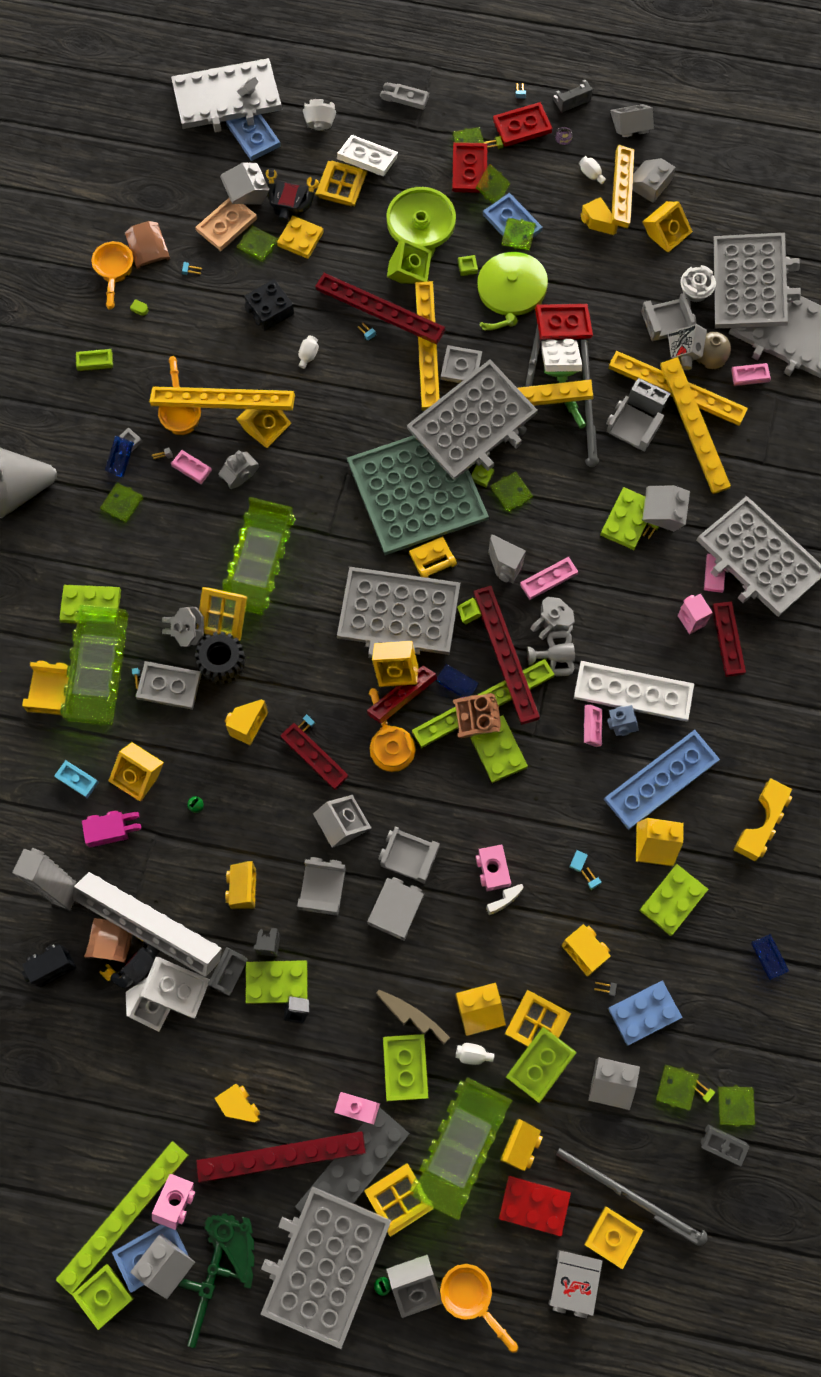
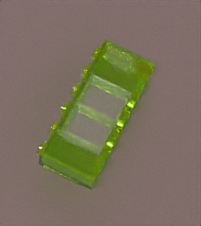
M249 497L250 507L248 512L244 514L245 523L243 529H239L238 545H234V557L232 562L228 564L229 573L227 579L223 580L222 586L223 591L247 597L245 611L263 615L264 610L268 609L270 598L268 597L270 592L274 590V576L279 574L280 564L278 563L280 558L283 559L284 544L289 541V529L295 522V514H293V508L290 506ZM218 598L219 604H221L222 598ZM225 600L227 607L235 608L236 601Z
M80 605L79 611H76L75 621L77 626L72 634L74 646L71 647L69 654L71 666L67 668V677L69 679L68 685L64 687L65 704L63 703L61 706V715H63L65 720L113 725L129 617L125 609Z
M468 1077L464 1082L460 1080L455 1091L459 1094L455 1101L451 1100L446 1110L449 1112L447 1120L442 1119L437 1130L441 1133L437 1140L433 1139L428 1149L431 1155L428 1160L424 1158L419 1169L422 1174L419 1180H414L410 1191L413 1192L412 1198L456 1221L461 1217V1211L468 1201L473 1184L477 1181L478 1173L487 1158L491 1144H493L496 1138L495 1135L499 1126L505 1118L504 1115L508 1106L512 1103V1100Z

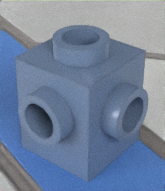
M632 705L620 706L609 710L611 718H608L610 730L614 729L616 736H624L631 732L639 731Z

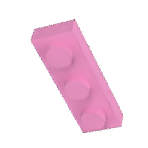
M567 557L520 582V586L529 600L578 575V570L570 558Z

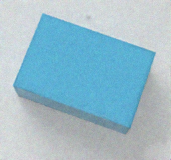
M577 850L570 868L581 872L588 855Z

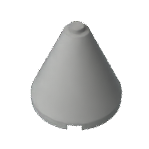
M0 448V519L53 484L55 479H57L56 469L44 462Z

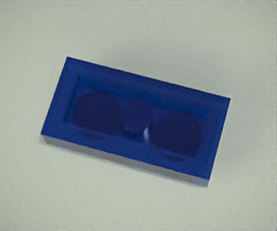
M115 436L105 471L119 477H124L134 445L133 441Z
M447 664L436 682L461 697L472 696L479 685L478 682Z
M771 934L751 943L769 980L789 972Z

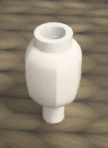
M586 156L582 158L579 162L581 171L589 179L597 180L600 184H603L606 178L602 175V169L593 158H587Z
M308 336L300 346V368L305 369L307 363L312 361L317 354L319 348L318 339L313 336Z
M464 1043L462 1046L458 1045L456 1049V1058H460V1061L465 1064L479 1065L484 1061L493 1062L494 1054L487 1053L482 1046Z

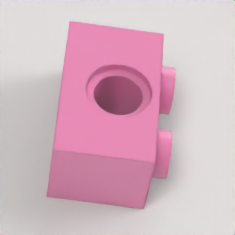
M701 594L695 597L691 595L684 600L678 617L688 633L691 634L706 626L713 612Z
M503 845L479 849L478 855L475 857L477 867H481L483 873L480 875L482 887L485 886L486 891L510 887L511 880ZM494 864L497 866L498 871L491 873L488 871L487 866Z
M169 1174L152 1212V1221L176 1230L178 1224L184 1222L187 1211L184 1210L187 1203L191 1204L194 1199L193 1182ZM177 1199L180 1201V1204L172 1206L169 1202Z

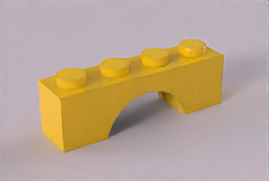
M773 779L766 783L758 799L766 812L765 823L758 829H745L741 833L733 849L734 851L753 861L764 856L768 848L765 844L767 840L771 841L776 832L773 829L775 824H779L784 816V813H782L783 807H787L792 799V796H790L791 788Z

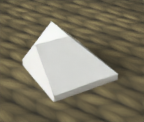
M145 978L126 991V1013L131 1019L159 1032L170 1009L140 996L147 980Z

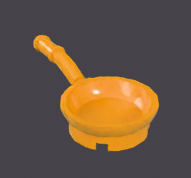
M114 241L100 245L94 251L91 259L92 266L97 274L108 281L106 307L110 310L115 305V282L124 280L127 274L129 276L133 264V255L129 247L121 242Z
M171 356L168 362L170 364L173 387H180L177 359ZM159 406L158 417L160 423L166 429L176 435H185L191 433L194 430L193 428L198 425L201 417V408Z
M371 689L369 696H371L374 705L380 699L378 691ZM386 720L381 724L382 728L371 740L370 755L374 763L382 770L389 772L401 771L408 767L414 759L416 752L415 741L405 729L387 725Z
M470 1264L457 1265L449 1270L442 1279L440 1288L441 1301L446 1310L454 1317L464 1320L483 1316L498 1335L497 1337L508 1347V1350L512 1353L517 1352V1343L507 1334L506 1329H503L492 1315L487 1312L491 1301L492 1289L491 1282L485 1272L477 1266Z

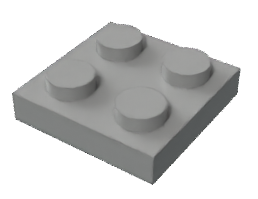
M447 345L440 380L461 383L480 367L482 351Z

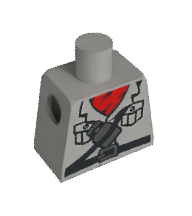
M698 324L668 333L671 358L678 357L683 370L692 369V361L703 356L707 330Z

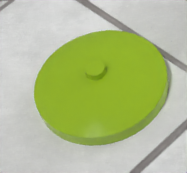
M414 187L404 190L394 197L387 210V227L391 236L398 243L400 239L404 238L427 249H433L446 242L455 228L456 213L452 202L446 195L432 188Z
M507 252L499 254L487 261L478 275V293L482 302L492 311L502 315L512 313L513 316L532 311L536 305L543 301L547 292L548 279L544 267L537 259L525 253Z

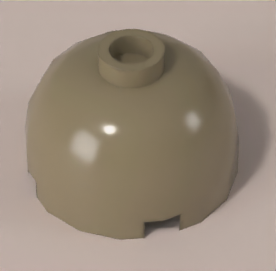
M719 332L706 333L703 356L700 359H696L699 364L701 362L708 369H717L725 365L731 354V344L728 338Z

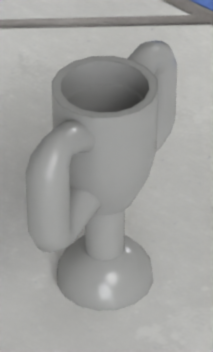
M566 630L550 632L547 636L548 651L535 652L532 647L527 646L528 665H532L536 659L548 658L551 660L550 668L555 674L554 676H569L574 671L575 650L574 644L571 643L572 635ZM566 638V641L563 644L555 645L553 639ZM557 662H566L569 668L555 669Z

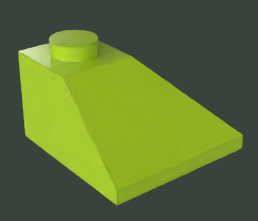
M404 238L400 239L389 261L387 278L399 283L408 284L427 282L432 250Z

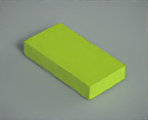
M112 350L76 352L77 371L113 368Z

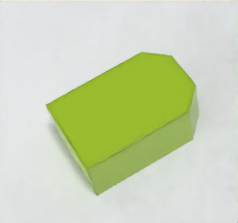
M136 299L130 307L131 311L142 316L146 315L149 311L147 304Z

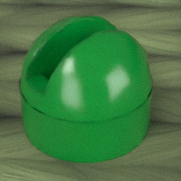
M191 797L188 801V808L191 812L198 813L203 810L204 802L200 797ZM196 800H199V801L193 806V808H192L191 805H192Z
M386 1277L378 1278L374 1284L375 1292L381 1296L387 1295L391 1290L390 1280ZM380 1281H383L386 1292H382L379 1284Z

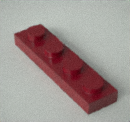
M732 602L714 603L712 610L725 676L745 675L746 670Z
M425 666L418 669L417 684L398 685L367 710L368 715L382 724L437 680L436 673Z
M295 723L280 735L281 739L334 790L349 777Z

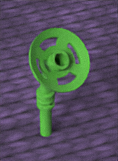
M544 370V373L557 377L559 383H565L568 380V376L579 372H545ZM575 401L565 402V406L569 413H572L579 428H584L586 424L578 411L577 403Z

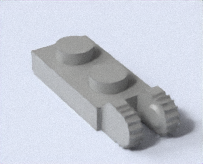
M388 82L383 86L386 91H381L380 97L386 101H393L424 110L429 98L427 91Z

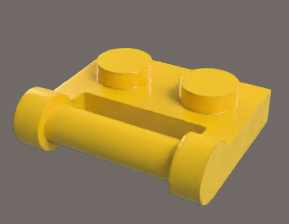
M443 536L409 551L420 576L424 578H429V575L450 566H457L456 559L452 555ZM444 557H446L447 559L429 568L425 569L423 567Z

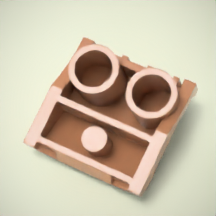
M147 221L131 226L125 232L137 269L143 265L163 259H170L157 222Z
M494 694L474 695L453 700L457 712L459 738L500 732L499 707Z
M94 918L89 944L84 957L126 963L133 934L109 920Z

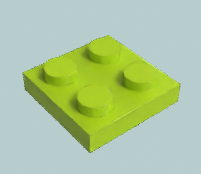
M108 1264L72 1294L98 1330L134 1299Z

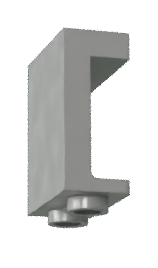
M685 293L680 294L679 299L652 305L651 300L643 303L641 313L652 341L668 338L669 332L696 324L695 314L691 312V304L689 299H686Z
M395 827L393 831H389L386 842H389L387 848L382 849L378 860H381V867L425 884L440 843L435 841L428 842L400 831L398 827Z
M387 878L367 922L368 925L405 941L424 894L416 886L411 885V887L403 885L404 882L398 878Z

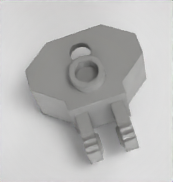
M238 450L235 455L227 458L224 463L225 465L218 474L221 479L228 483L229 488L233 489L239 487L252 477L259 468V464L247 451L241 452Z
M547 597L542 601L540 618L530 629L536 632L543 626L545 629L539 635L542 640L552 631L566 630L571 632L575 622L573 610L560 598Z
M197 607L180 608L174 617L162 618V622L171 623V628L163 629L162 634H171V636L176 638L180 646L198 645L204 636V617Z

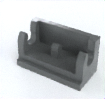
M585 79L582 80L583 84L580 87L562 94L559 90L555 91L556 95L553 96V100L561 113L591 101L593 88L590 87Z
M638 378L630 391L628 403L656 416L658 412L661 413L663 408H665L671 393Z
M271 928L270 937L263 935V929H260L257 943L254 945L257 955L277 957L280 942L278 929Z
M226 947L208 985L230 996L248 958Z
M707 1124L705 1137L701 1139V1148L742 1166L749 1145Z

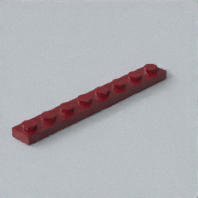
M323 273L315 286L319 292L436 345L446 331L445 327L329 274Z
M492 586L473 591L520 724L524 725L540 720Z
M363 1131L196 1160L198 1182L366 1154Z

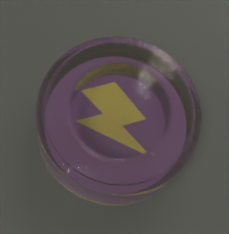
M561 127L556 131L555 139L559 144L567 145L572 141L573 133L571 129Z

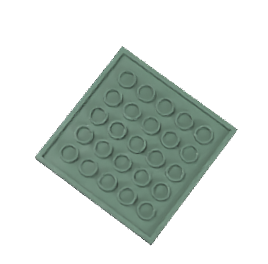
M414 436L347 458L384 555L489 519L469 469L453 480Z

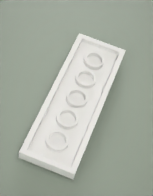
M581 661L573 699L616 708L632 705L636 712L687 722L694 684Z

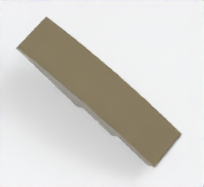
M381 990L376 992L377 996L403 1025L411 1020L422 1034L425 1035L431 1030L443 1045L450 1040V1037L434 1021L417 1008Z

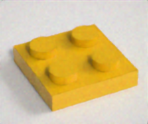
M292 215L277 241V246L309 259L324 230L322 227Z
M605 1206L584 1245L623 1269L644 1230Z

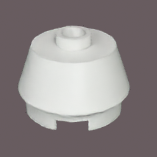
M323 99L310 100V104L304 103L303 114L307 126L319 131L329 129L336 115L335 104L333 102H330V105L323 103Z
M701 265V267H690L681 277V287L687 299L699 302L713 293L716 281L712 270Z

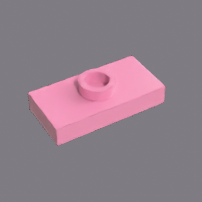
M767 363L737 366L731 369L734 386L766 383L771 380Z
M183 450L179 452L171 463L172 467L200 484L204 482L212 471L209 466Z
M707 554L704 590L723 593L725 570L719 573L717 577L712 575L710 572L717 565L715 563L716 558L712 554Z
M585 705L584 743L599 747L602 745V709L593 705Z
M340 1092L334 1113L374 1125L380 1104Z

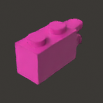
M111 811L105 816L92 815L87 817V820H82L85 844L90 848L127 840V833L140 830L141 824L126 826L125 821L137 819L139 812L122 814L118 811Z

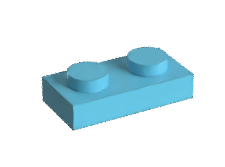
M66 760L55 774V778L86 798L89 797L99 783L96 779Z

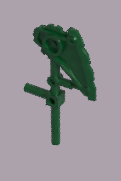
M224 1213L222 1216L212 1215V1217H208L205 1221V1229L209 1235L208 1240L215 1247L211 1264L207 1269L206 1281L201 1284L182 1279L178 1284V1287L198 1292L199 1296H201L188 1340V1347H196L209 1299H212L216 1285H214L216 1274L227 1278L240 1279V1282L245 1283L244 1287L251 1289L253 1280L251 1266L254 1268L255 1257L252 1252L254 1250V1240L250 1234H253L252 1226L248 1218L242 1217L243 1223L239 1224V1221H236L233 1215L228 1216V1214ZM223 1250L232 1262L236 1273L219 1267Z

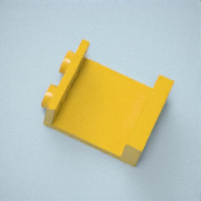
M45 661L30 662L33 676L28 699H23V708L27 712L65 715L72 678L71 669L65 663H56L54 665Z

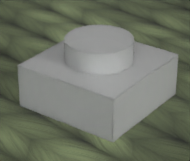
M256 77L251 78L237 90L240 96L245 94L249 96L256 90L255 86L259 81Z
M127 428L115 439L117 444L129 454L142 443L141 438L130 428Z

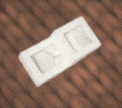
M520 884L503 890L502 895L504 899L487 904L488 914H494L512 903L522 892L523 885Z

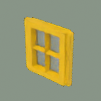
M328 161L316 191V196L340 204L355 206L367 171L347 164Z
M203 587L199 611L204 617V634L213 635V632H217L220 635L221 632H225L226 636L230 633L233 635V638H237L240 641L247 597Z
M527 990L505 1035L527 1047L542 1027H545L559 1038L571 1013Z
M408 1163L364 1190L376 1213L391 1220L387 1231L390 1237L434 1209Z

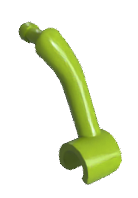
M508 313L505 316V321L496 324H484L481 322L480 326L483 330H495L507 325L511 327L517 324V318L512 313Z

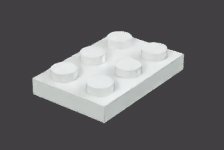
M351 135L338 152L337 159L384 176L397 159L398 152Z
M548 339L541 341L545 372L582 371L577 340L565 339L564 341Z
M156 957L140 996L188 1017L195 1018L210 979L160 957Z

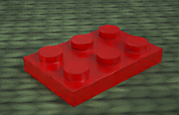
M541 102L493 116V122L501 136L504 147L552 133L553 128Z
M453 143L452 192L486 193L487 143Z
M588 304L536 305L535 312L540 340L592 338L593 332Z
M508 1176L499 1219L562 1236L571 1193Z

